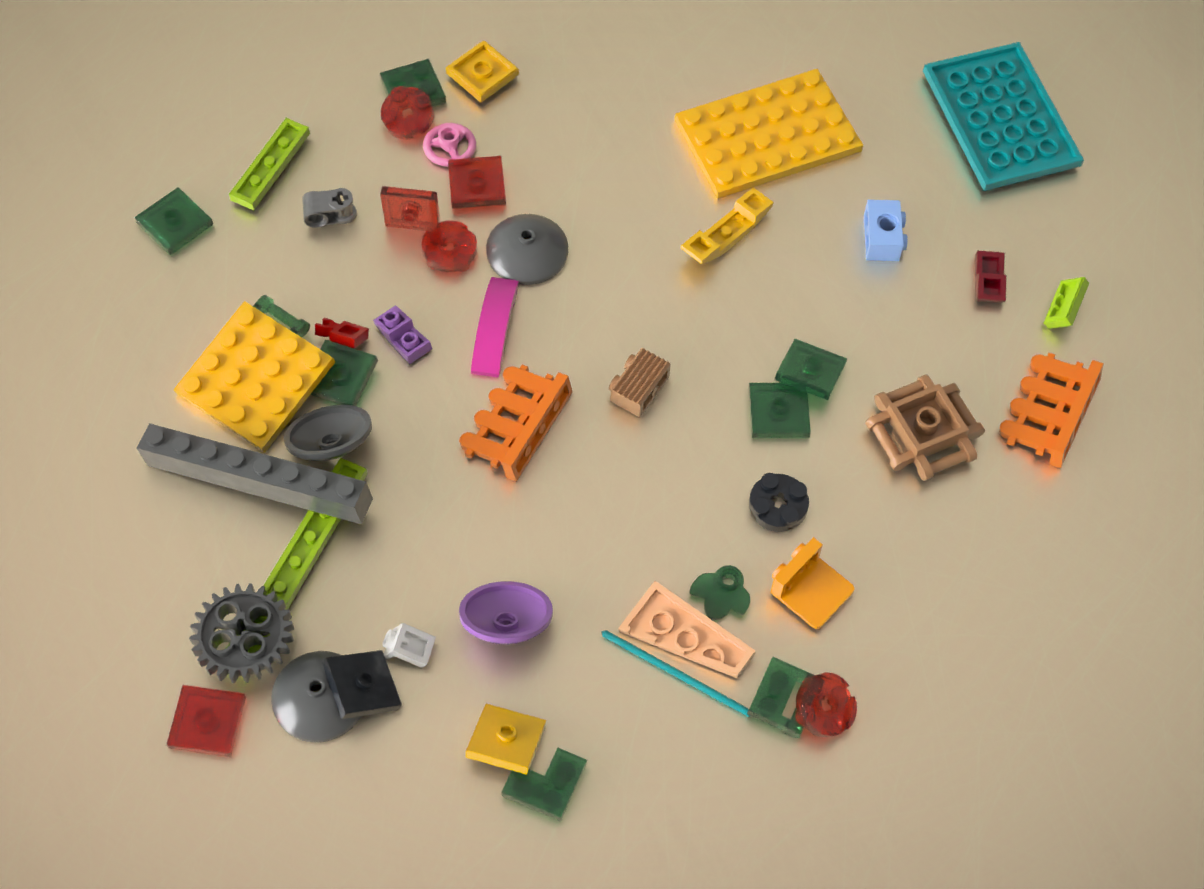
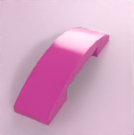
M491 277L480 314L471 374L499 378L504 357V344L512 307L515 305L519 281Z

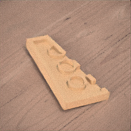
M654 581L618 628L619 632L735 678L739 677L755 655V650L656 581Z

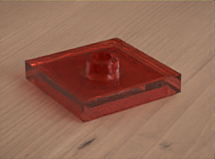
M501 156L448 160L452 209L506 205Z
M382 186L380 196L385 227L430 232L440 231L441 223L437 192Z
M182 685L166 744L169 749L231 757L246 700L245 694Z

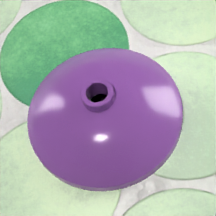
M511 581L493 582L477 587L463 598L459 607V618L463 627L475 637L495 644H516L528 641L542 633L551 623L553 616L552 603L544 592L531 585Z

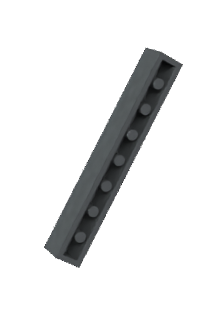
M150 423L137 446V450L147 466L358 524L363 523L373 500L366 481Z

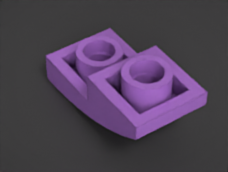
M396 305L373 320L375 326L386 340L409 364L432 350L430 341L414 327L412 319Z

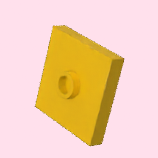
M483 40L446 67V74L482 103L519 75V68Z
M486 703L467 746L465 757L528 774L544 732L546 720Z

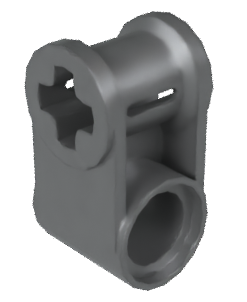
M338 188L327 191H311L304 194V223L313 228L350 223L357 215L356 208L352 204V193L345 188Z

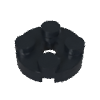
M764 474L761 480L753 486L749 498V509L756 517L755 521L763 528L774 532L788 531V528L794 527L796 524L797 526L804 521L809 507L806 485L785 474ZM782 498L787 505L782 504L780 508H777L772 499Z

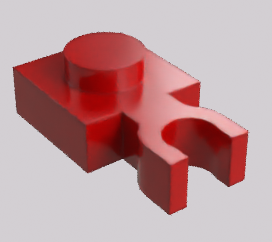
M324 317L322 324H315V335L329 337V342L339 344L345 349H355L369 338V328L347 321L338 324Z

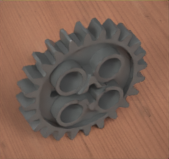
M249 583L246 591H242L240 585L236 584L235 592L230 593L224 587V596L221 598L215 593L212 594L214 603L202 602L205 613L195 612L194 615L200 623L190 625L192 631L196 633L189 637L192 645H196L192 648L195 656H199L197 660L200 666H206L209 675L217 671L220 681L224 680L228 674L233 684L236 683L238 676H242L245 683H248L250 674H255L260 680L262 678L261 670L265 669L269 673H273L271 663L275 662L282 665L283 661L279 654L290 653L289 647L285 643L294 642L292 634L289 633L294 630V625L292 621H288L292 616L289 610H285L284 600L277 601L278 598L274 591L267 595L264 586H261L255 592L252 583ZM230 613L236 614L230 621L223 620ZM258 617H267L265 622L261 624L254 623ZM221 643H230L226 649L217 650ZM252 646H262L258 652L248 653Z

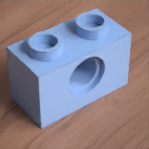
M867 200L864 212L866 260L899 261L902 250L906 251L907 234H903L902 230L906 223V213L901 211L900 200Z

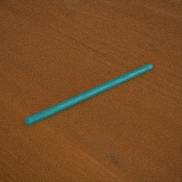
M607 630L601 631L604 638L747 717L753 716L751 709Z

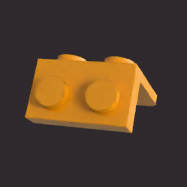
M813 537L806 545L801 543L794 550L791 556L793 559L787 565L782 563L772 575L774 580L770 593L812 628L820 629L853 594L854 585L819 558L823 544Z

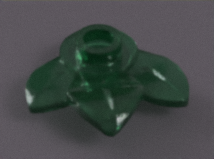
M731 565L723 566L715 573L700 575L690 587V595L705 599V613L712 621L722 619L731 609L738 614L744 615L750 605V594L743 587L744 576L738 568ZM726 578H730L733 580L734 583L732 585H727L723 582V580Z

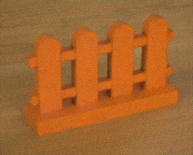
M1048 353L1047 356H1033L1030 368L1033 372L1038 373L1037 378L1026 376L1021 380L1020 390L1028 395L1027 400L1015 398L1011 401L1010 413L1018 417L1016 422L1005 420L1000 424L999 433L1001 437L1007 439L1008 445L1014 446L1015 443L1034 448L1037 455L1043 456L1044 452L1051 454L1050 465L1061 468L1101 381L1104 363L1092 360L1089 368L1085 369L1083 368L1084 363L1076 362L1075 365L1055 359V354ZM1046 377H1051L1067 384L1063 387L1045 381ZM1075 386L1080 387L1078 391L1073 390ZM1036 398L1056 404L1057 406L1055 409L1035 403ZM1065 407L1070 409L1069 413L1063 412ZM1028 420L1047 428L1045 431L1024 424ZM1055 430L1060 431L1058 436L1053 434Z
M523 364L520 368L514 366L507 367L503 371L504 381L508 384L506 390L495 388L488 395L491 405L494 406L491 412L480 410L474 416L476 426L480 428L478 433L467 432L462 434L459 439L460 445L465 451V456L472 459L476 455L491 461V467L496 469L502 465L506 478L517 482L573 393L568 375L558 372L555 378L550 374H547L544 378L529 372L528 366ZM519 388L534 395L531 399L515 394V392ZM505 410L520 417L517 421H513L500 415ZM490 432L505 438V440L500 444L486 437Z

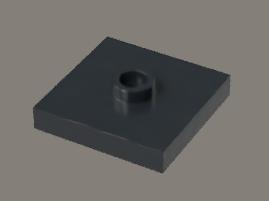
M382 650L327 657L322 664L341 719L396 711L402 706Z

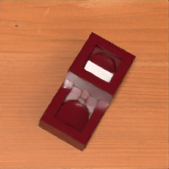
M976 252L975 289L977 301L1005 303L1007 275L1004 274V252Z

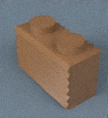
M641 348L636 356L631 354L625 363L623 374L621 376L616 375L609 385V390L611 391L610 401L641 417L645 409H647L648 405H650L651 401L663 387V384L668 380L671 364L669 361L661 359L644 348Z

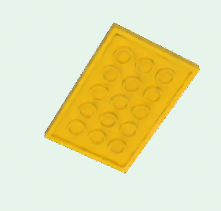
M818 68L675 113V121L717 199L862 152L863 143Z

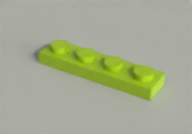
M285 118L229 193L230 200L254 211L310 135L309 127Z

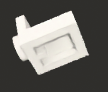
M401 623L393 630L390 629L387 632L383 641V647L386 648L384 656L388 660L395 656L423 668L428 663L436 637Z

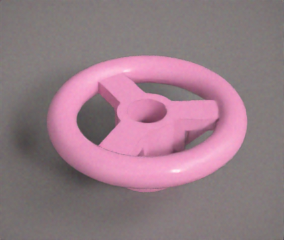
M444 123L432 128L427 133L423 148L426 156L435 164L453 167L467 162L473 156L476 149V139L467 127L457 123ZM466 137L468 148L463 155L459 156L457 151L458 143ZM431 147L443 148L444 151L449 153L451 159L437 156Z

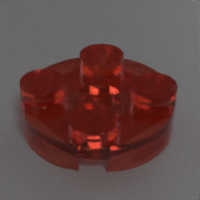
M398 86L384 100L380 117L391 135L399 139L408 140L414 138L413 136L420 132L421 134L425 133L431 127L435 113L432 102L424 91L414 87L404 88ZM406 109H411L413 115H407L406 118H403L402 112Z
M458 221L439 222L436 228H433L431 231L428 229L422 238L423 256L427 266L433 270L464 272L470 268V263L477 254L475 234H472L465 224ZM448 243H453L455 248L446 250L443 247H446Z
M830 672L805 678L796 695L797 710L795 717L797 722L805 726L812 734L823 738L836 736L844 730H848L856 718L857 702L855 696L851 697L850 691L847 689L849 684L846 680ZM825 697L828 698L827 704L831 706V710L825 711L822 707V700Z

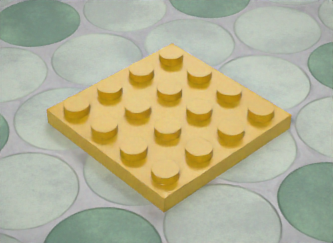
M244 301L174 388V391L177 395L265 453L334 365L335 360L327 353Z

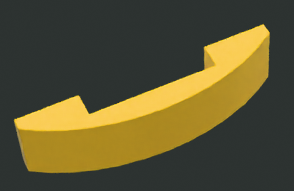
M754 187L751 188L735 202L733 210L704 233L699 230L681 245V249L701 264L718 258L743 239L768 213L774 202Z

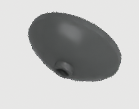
M536 214L515 215L503 220L491 231L486 244L487 259L495 273L504 279L517 280L522 285L538 284L551 279L564 267L568 258V241L560 226L546 217Z
M353 405L322 407L296 419L287 428L284 434V443L289 453L303 460H334L347 455L363 444L372 430L371 418L367 411Z
M315 651L303 654L288 663L276 678L271 695L272 709L280 726L291 736L306 742H326L347 733L360 719L361 716L341 719L322 663L327 657L342 656L338 653ZM314 685L322 686L318 692H312L311 688Z

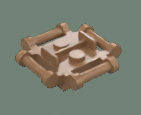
M925 374L918 377L916 382L889 393L881 392L874 396L876 406L883 412L870 417L865 424L869 431L875 433L890 458L889 464L893 471H900L914 462L920 478L926 481L933 478L935 473L964 461L969 463L977 459V452L969 439L973 440L984 434L985 429L980 422L977 423L960 397V390L955 383L944 387L940 384L934 385L931 378ZM891 424L893 428L892 434L904 453L901 454L883 425ZM954 445H958L960 451L931 463L926 459V457Z

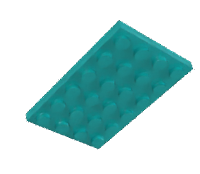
M1020 42L924 64L923 73L983 191L1082 166L1084 159Z

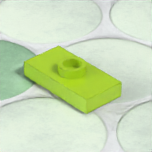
M1085 277L1061 280L1044 321L1048 329L1073 325L1089 285Z

